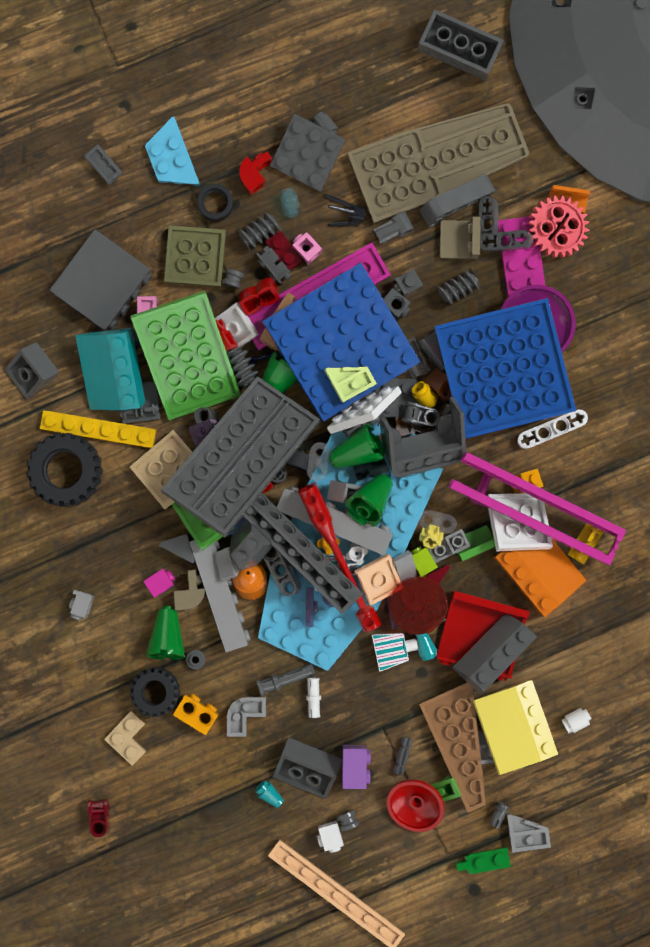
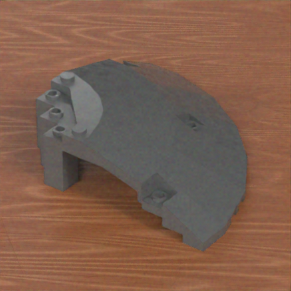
M511 0L508 23L511 34L514 68L522 82L523 90L527 94L532 111L542 121V125L549 135H552L558 144L557 146L566 155L571 156L578 165H581L588 171L587 173L592 178L609 185L613 189L626 193L627 196L639 202L650 203V0H563V4H559L557 0ZM584 97L586 102H580L579 98Z

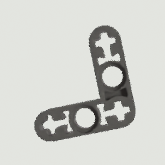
M491 196L483 197L479 203L480 248L487 252L529 248L533 244V236L525 230L498 232V202ZM489 202H491L492 206H489V209L486 208L485 206L488 205ZM488 219H491L493 222L492 226L486 229L484 224ZM506 236H509V244L507 246H503L502 239ZM524 236L527 237V240H525L523 243L520 241H515V238L523 239ZM489 239L491 241H496V244L490 243L488 244V246H486L485 242H488Z

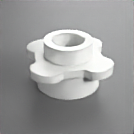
M351 543L350 551L346 553V559L361 565L364 562V556L368 553V549Z

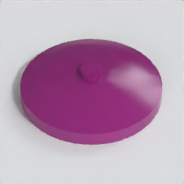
M544 285L525 286L512 293L501 309L548 298L561 352H563L569 346L574 336L576 325L573 308L566 297L559 291Z

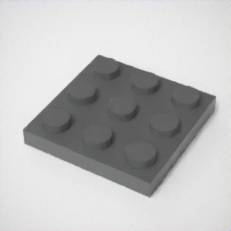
M294 114L270 166L321 192L346 139Z

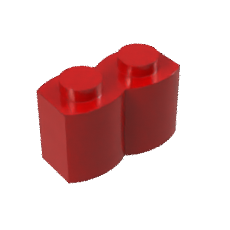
M273 278L263 279L256 286L248 287L240 292L239 304L246 315L254 314L263 306L272 305L280 298L279 288Z

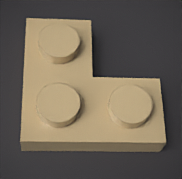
M131 710L104 740L133 766L146 752L133 739L146 723Z

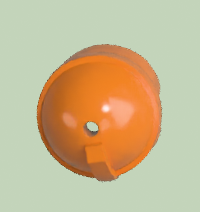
M259 563L245 570L240 569L237 577L232 578L236 592L244 599H258L265 594L268 588L266 571Z

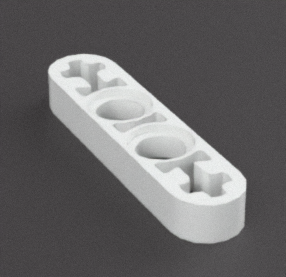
M580 409L522 432L517 437V444L522 449L532 448L582 427L586 424L588 416L585 411ZM576 413H578L579 416L582 415L583 419L581 420V423H579L578 421L573 422L571 424L573 427L570 428L569 420L574 419L576 417ZM561 420L566 423L564 431L557 430V421ZM540 428L548 430L549 435L547 438H541L538 435ZM534 431L535 438L538 440V442H535V439H533L528 442V446L526 445V443L522 444L521 440L523 439V435H525L526 438L533 436L531 432Z

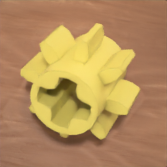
M429 524L426 528L422 527L419 541H423L424 547L433 549L437 545L441 546L444 533L440 532L439 526Z

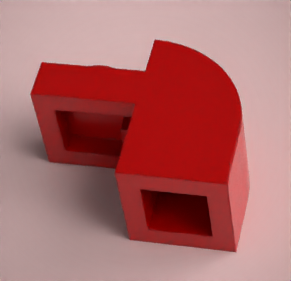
M268 152L258 154L254 157L253 162L247 156L241 163V182L250 196L266 186V182L259 172L272 163V157Z

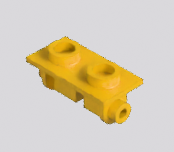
M586 523L577 540L594 548L603 531ZM572 548L567 554L583 565L589 557Z

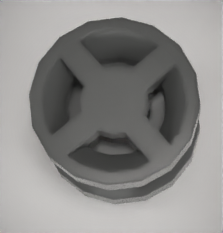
M227 268L225 271L226 277L222 280V284L239 290L241 286L240 280L243 279L244 274Z
M354 809L336 816L337 820L342 824V831L350 830L360 824L359 820L355 818Z

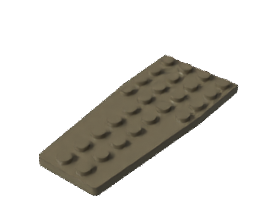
M507 103L405 131L347 152L373 224H376L402 212L422 207L438 195L487 174L489 176L528 157L529 151L513 109Z

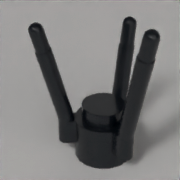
M324 194L325 198L350 208L347 209L329 204L328 208L349 213L348 219L351 221L329 223L328 226L357 227L358 223L363 224L364 208Z

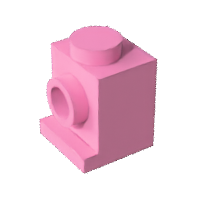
M307 232L304 235H298L293 241L294 250L308 265L322 253V248ZM309 246L310 250L304 251L303 247Z

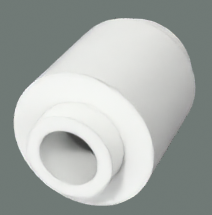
M580 707L565 715V718L561 721L568 733H575L590 725L589 720H591V717L586 709L582 710Z

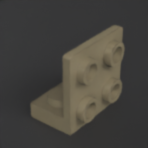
M472 217L471 221L442 220L440 223V258L478 259L480 255V217Z

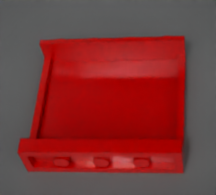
M453 591L435 658L440 659L439 663L444 665L456 664L505 613L525 625L530 611ZM515 660L497 679L506 681L507 678L512 679L513 676L511 675Z

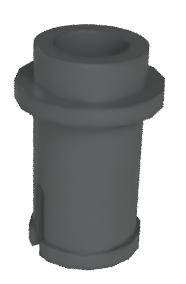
M502 802L495 804L496 808L488 822L494 827L496 825V828H500L506 813H509V806Z

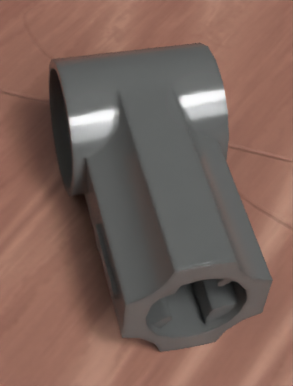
M406 212L391 218V221L373 229L380 245L397 236L402 237L414 230Z

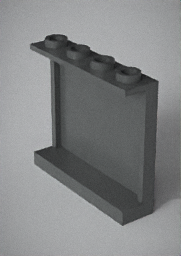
M95 229L51 287L50 291L104 331L114 330L118 324V318L126 314L132 299L135 301L140 295L141 287L150 282L152 271Z

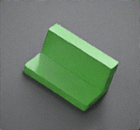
M483 526L465 534L470 547L457 554L460 560L464 561L496 547L488 526Z

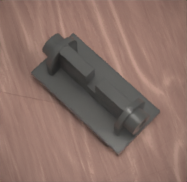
M267 246L262 250V255L256 253L259 257L257 261L264 269L267 267L270 270L269 276L273 278L275 283L279 282L283 285L282 279L288 280L292 276L290 274L291 271L282 261L276 266L275 262L280 258L272 248Z

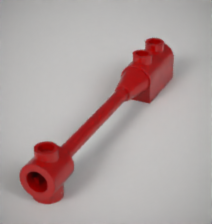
M314 482L299 489L298 494L314 528L329 543L342 573L357 587L336 542L332 515L317 483ZM361 596L356 601L359 607L356 617L363 631L370 632L378 628L381 622L374 607L366 605Z

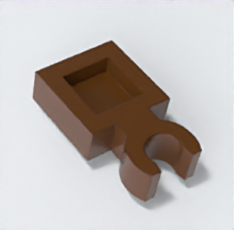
M403 417L394 418V428L400 432L401 437H409L410 433L415 434V431L418 434L428 432V430H421L418 425L402 422L401 419Z

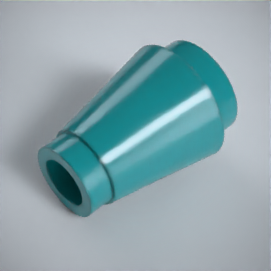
M424 630L416 633L419 657H422L423 661L435 658L437 656V648L427 631Z
M266 780L262 781L255 790L258 798L275 808H278L284 801L271 782Z

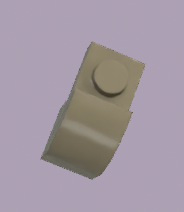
M197 570L188 571L189 590L174 591L175 611L195 608L204 600L206 591L205 589H198V585H201V576L197 574Z

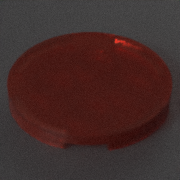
M413 576L404 579L394 588L389 601V609L394 622L401 629L411 634L421 635L434 631L442 623L447 614L448 600L444 590L436 581L425 576Z

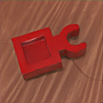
M222 319L215 320L226 352L239 347L230 330L226 329L224 321Z

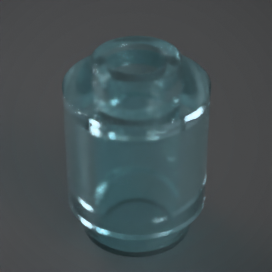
M294 188L280 191L279 201L283 215L288 216V218L298 216L302 209L297 192L294 191Z

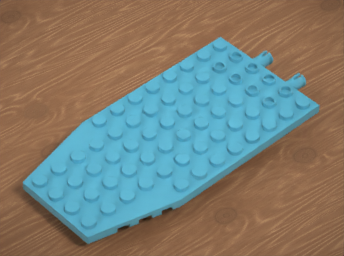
M377 422L372 425L375 429L372 433L375 436H380V424L377 426ZM343 430L331 434L308 483L310 485L316 482L325 503L326 501L337 505L336 509L344 511V508L348 509V506L345 505L346 503L327 499L330 480L364 486L376 477H370V474H368L365 479L357 480L353 466L338 469L336 466L333 467L329 461L330 452L347 439ZM385 453L384 456L389 472L382 474L387 475L391 479L393 487L382 520L376 526L379 527L380 524L391 528L390 532H393V536L385 554L388 553L391 558H394L405 552L443 469L436 468L404 477H396L389 467ZM293 517L291 522L322 553H326L323 548L317 546V541L322 539L319 531L313 525ZM335 535L340 540L338 546L342 555L345 556L346 563H356L346 559V553L350 551V544L353 542ZM368 549V553L363 558V564L357 565V569L383 555ZM280 565L279 572L282 575L285 572V567ZM294 566L293 568L301 582L302 588L297 595L284 596L270 573L258 638L328 671L362 629L356 617V613L359 610L357 603L355 602L345 613L341 614L319 591H315V587ZM352 575L358 589L362 592L356 575ZM289 582L287 588L290 592H292L294 586L291 582ZM363 594L362 597H363V599H364V601H365V604L368 605V604H367V601H366V599H365V596H364V594ZM381 601L371 605L375 611L378 610Z

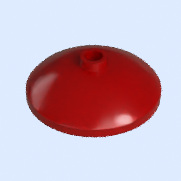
M414 779L401 781L392 787L387 797V809L390 816L398 825L414 832L432 830L439 825L444 816L445 805L440 793L426 782Z

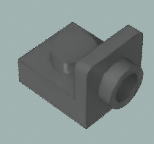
M412 269L404 275L396 277L394 279L395 284L393 285L398 293L406 297L421 288L423 283L415 270Z

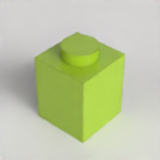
M420 546L411 551L416 571L420 577L438 568L427 547L422 549Z

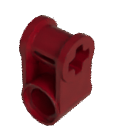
M105 798L104 801L88 800L90 833L94 837H102L109 831L110 806L108 798ZM98 822L104 825L102 833L97 832L95 829V825Z

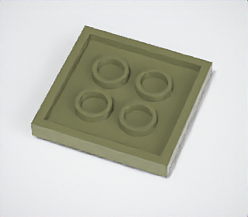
M169 225L164 283L222 287L226 230Z

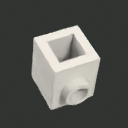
M337 820L319 825L320 835L317 836L319 846L324 847L325 851L329 850L330 853L341 850L340 847L344 846Z

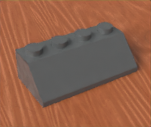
M505 613L452 668L481 695L537 636L522 622Z

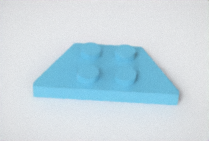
M171 117L145 145L158 182L199 186L200 183L175 117Z

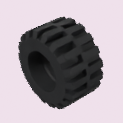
M153 667L142 671L134 678L130 687L132 705L134 704L135 709L142 712L141 714L144 716L160 717L167 714L179 701L180 685L177 682L178 679L172 675V672L165 670V668ZM154 680L161 682L166 688L165 699L157 704L149 702L144 694L146 684Z

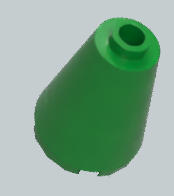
M274 351L269 359L262 380L284 394L297 382V379L281 354L277 356V352Z
M370 423L363 425L330 452L331 456H329L331 465L341 469L385 459L383 456L385 454L383 444L379 436H375L372 433L375 430Z
M379 474L351 495L345 504L348 506L349 510L347 512L349 516L363 526L365 524H371L370 527L378 525L382 520L393 487L391 479L387 475Z
M163 606L162 609L158 610L146 651L148 658L164 660L165 658H171V660L185 658L178 612L172 606Z

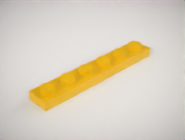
M43 410L40 425L41 430L64 434L72 433L81 437L146 448L154 446L157 432L156 429L45 410Z

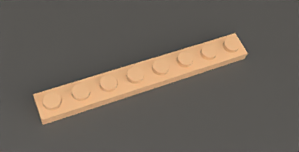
M279 839L268 854L271 859L388 947H396L404 937L405 933L281 839Z

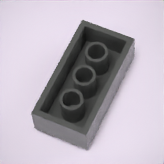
M434 9L420 39L418 51L486 81L504 40Z

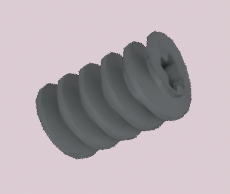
M267 212L263 213L264 219L260 216L257 217L258 223L251 221L252 228L245 225L246 232L241 229L238 230L241 240L249 251V245L256 248L255 241L262 244V237L268 240L269 232L275 235V228L281 231L275 218Z
M469 268V273L463 271L462 276L456 275V280L451 278L449 280L450 285L444 282L443 288L437 286L441 299L444 303L448 302L451 306L453 305V299H456L458 302L460 301L459 295L466 298V291L473 294V287L480 290L478 279L471 268Z
M244 346L235 348L227 353L228 359H231L229 361L230 365L234 366L232 368L233 373H237L235 379L240 380L237 385L238 387H243L242 389L249 387L256 379L254 376L258 373V371H251L255 365L248 364L251 357L245 358L248 350L242 351L241 349Z

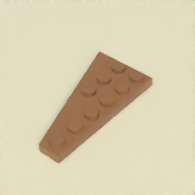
M465 683L419 705L451 776L454 777L466 810L471 812L486 805L476 709L473 700H475L474 690L468 683Z

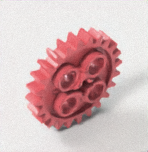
M556 195L551 200L548 197L544 199L545 203L541 201L538 203L539 207L533 208L536 214L532 213L529 215L533 221L527 223L532 226L528 232L533 233V240H536L533 246L540 245L539 252L546 250V256L552 252L553 258H556L558 253L563 258L565 257V252L570 256L572 255V250L577 252L579 250L578 246L584 245L581 240L588 238L584 233L590 230L585 228L589 221H584L583 219L587 214H581L583 207L577 209L578 202L576 201L571 204V198L564 201L563 195L559 200ZM554 209H556V210L559 211V213H560V217H559V218H557V217L554 216V214H553V210H554ZM566 213H568L567 219L559 227L560 230L554 233L551 240H548L549 236L557 228V224L564 219ZM568 221H572L574 223V229L569 228ZM543 224L548 226V233L542 230ZM557 236L563 238V245L558 243Z

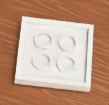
M388 386L379 393L371 392L364 398L341 410L342 414L332 419L333 422L327 427L330 434L375 420L402 393L399 386L394 388Z
M526 493L488 495V497L549 526L544 502ZM488 508L496 551L542 550L553 547L552 538Z

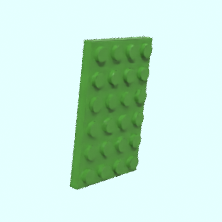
M205 291L131 315V320L168 420L195 412L200 407L207 408L241 396Z

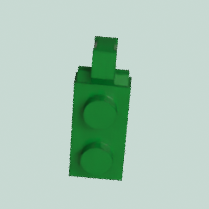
M507 847L468 853L469 855L464 856L465 860L455 862L457 871L467 870L468 874L511 867Z

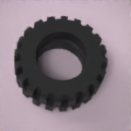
M55 433L53 436L48 435L44 437L45 440L39 441L36 444L35 450H31L29 454L31 455L30 460H27L26 463L28 467L26 477L29 478L30 488L43 501L55 506H77L83 501L86 502L97 491L96 488L98 484L100 485V477L103 474V468H101L102 461L101 457L97 454V450L87 440L72 433ZM61 452H69L76 455L82 464V475L79 481L69 488L55 486L49 480L47 474L50 460Z

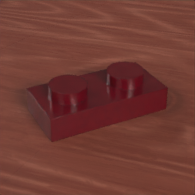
M279 231L265 241L268 247L272 248L280 258L278 261H282L290 271L303 263L282 231Z

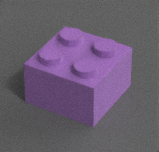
M343 745V789H366V784H370V770H367V764L371 763V752L367 750L366 745Z

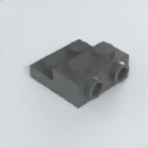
M393 378L375 390V393H379L388 386L390 388L399 386L402 392L381 413L385 418L404 417L406 410L405 402L418 404L412 395V387L417 383V380Z

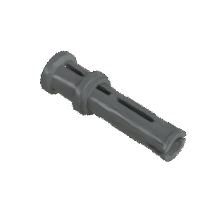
M311 663L278 676L277 674H272L270 678L261 681L258 679L256 682L262 697L265 693L274 690L279 691L285 685L315 676V672Z

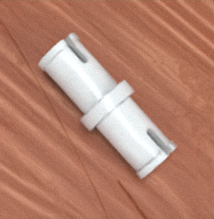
M307 678L308 695H306V700H308V717L318 718L320 717L319 700H321V695H319V678Z

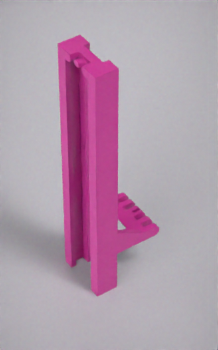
M468 452L463 454L460 462L484 474L481 476V481L478 482L477 490L454 479L451 480L448 486L449 489L470 498V502L476 505L490 508L605 565H611L616 554L614 552L618 549V544L625 535V529ZM495 478L614 536L615 540L609 553H603L484 495L491 479Z

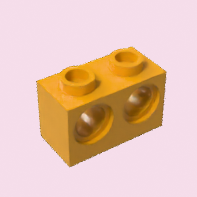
M193 693L190 695L186 694L173 716L207 735L219 715L216 712L217 708L209 703L204 705L200 702L201 698ZM185 703L193 704L194 711L192 713L184 710ZM208 713L211 717L210 722H202L200 715Z

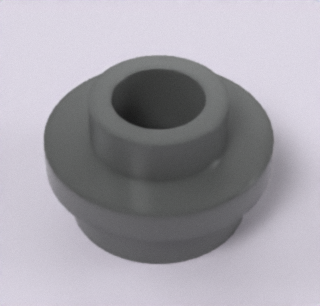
M199 650L189 652L186 657L187 665L192 669H200L206 661L204 653ZM194 656L199 657L198 663H193L192 658Z

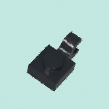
M385 459L353 466L357 480L365 479L368 474H370V477L389 472Z

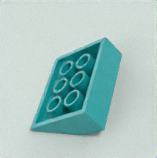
M132 328L76 334L75 337L90 409L128 410L140 408L145 403V396Z

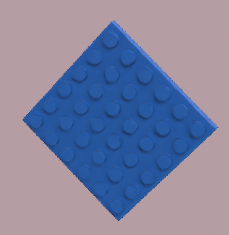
M362 263L357 264L262 321L322 422L420 362ZM368 367L377 384L341 403L324 369Z
M548 298L434 326L451 396L455 398L464 412L465 439L576 411Z

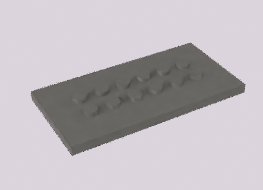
M257 376L161 489V493L220 535L226 537L319 424L320 419Z

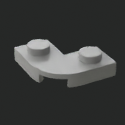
M242 697L231 704L227 712V737H246L247 717H266V697Z

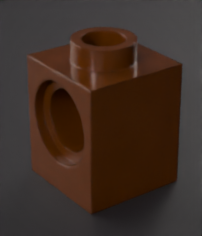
M436 368L424 382L445 402L451 396L447 376L439 368Z

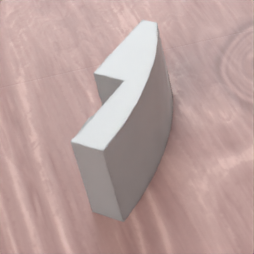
M460 529L444 537L441 546L437 545L433 549H427L435 563L470 547V544L463 530Z
M406 551L392 558L403 587L417 581V571L411 552Z

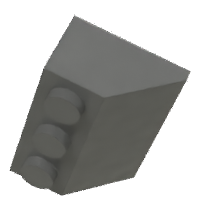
M288 737L273 778L326 799L337 777L343 759Z

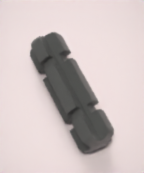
M402 737V746L399 748L396 759L397 765L394 767V773L397 775L404 774V765L407 764L410 752L409 747L412 744L411 738Z

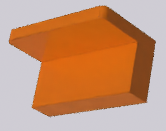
M558 185L551 187L549 192L550 200L555 195L559 200L563 195L564 201L568 198H571V204L577 201V209L583 207L581 214L586 213L587 199L590 195L589 190Z

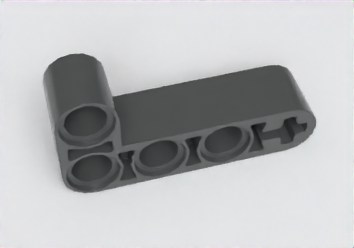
M486 174L432 198L419 211L427 226L432 227L441 222L446 216L479 202L485 196L493 195L496 190Z

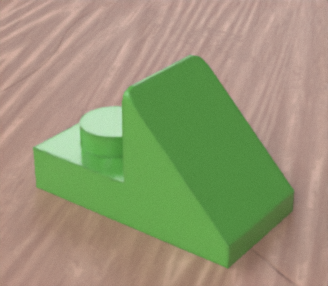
M446 776L442 780L430 784L440 793L443 801L461 796L454 777Z

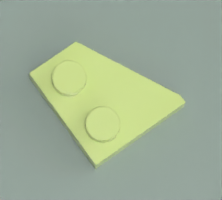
M368 367L324 369L341 403L377 384Z

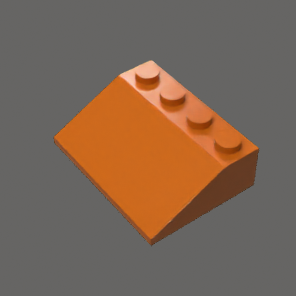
M553 539V547L551 549L500 551L493 557L542 617L550 614L587 581Z

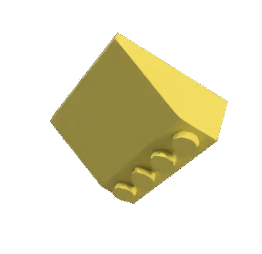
M532 680L521 681L473 700L498 775L558 755Z

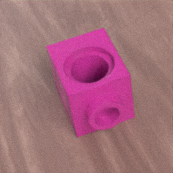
M161 569L143 582L155 598L175 585L173 582L175 577L170 570Z

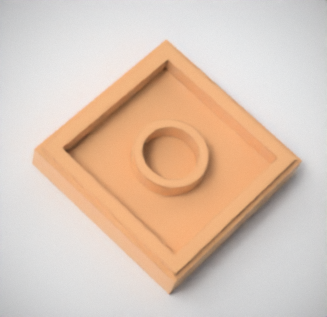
M388 553L354 571L367 604L370 606L403 589L392 558Z

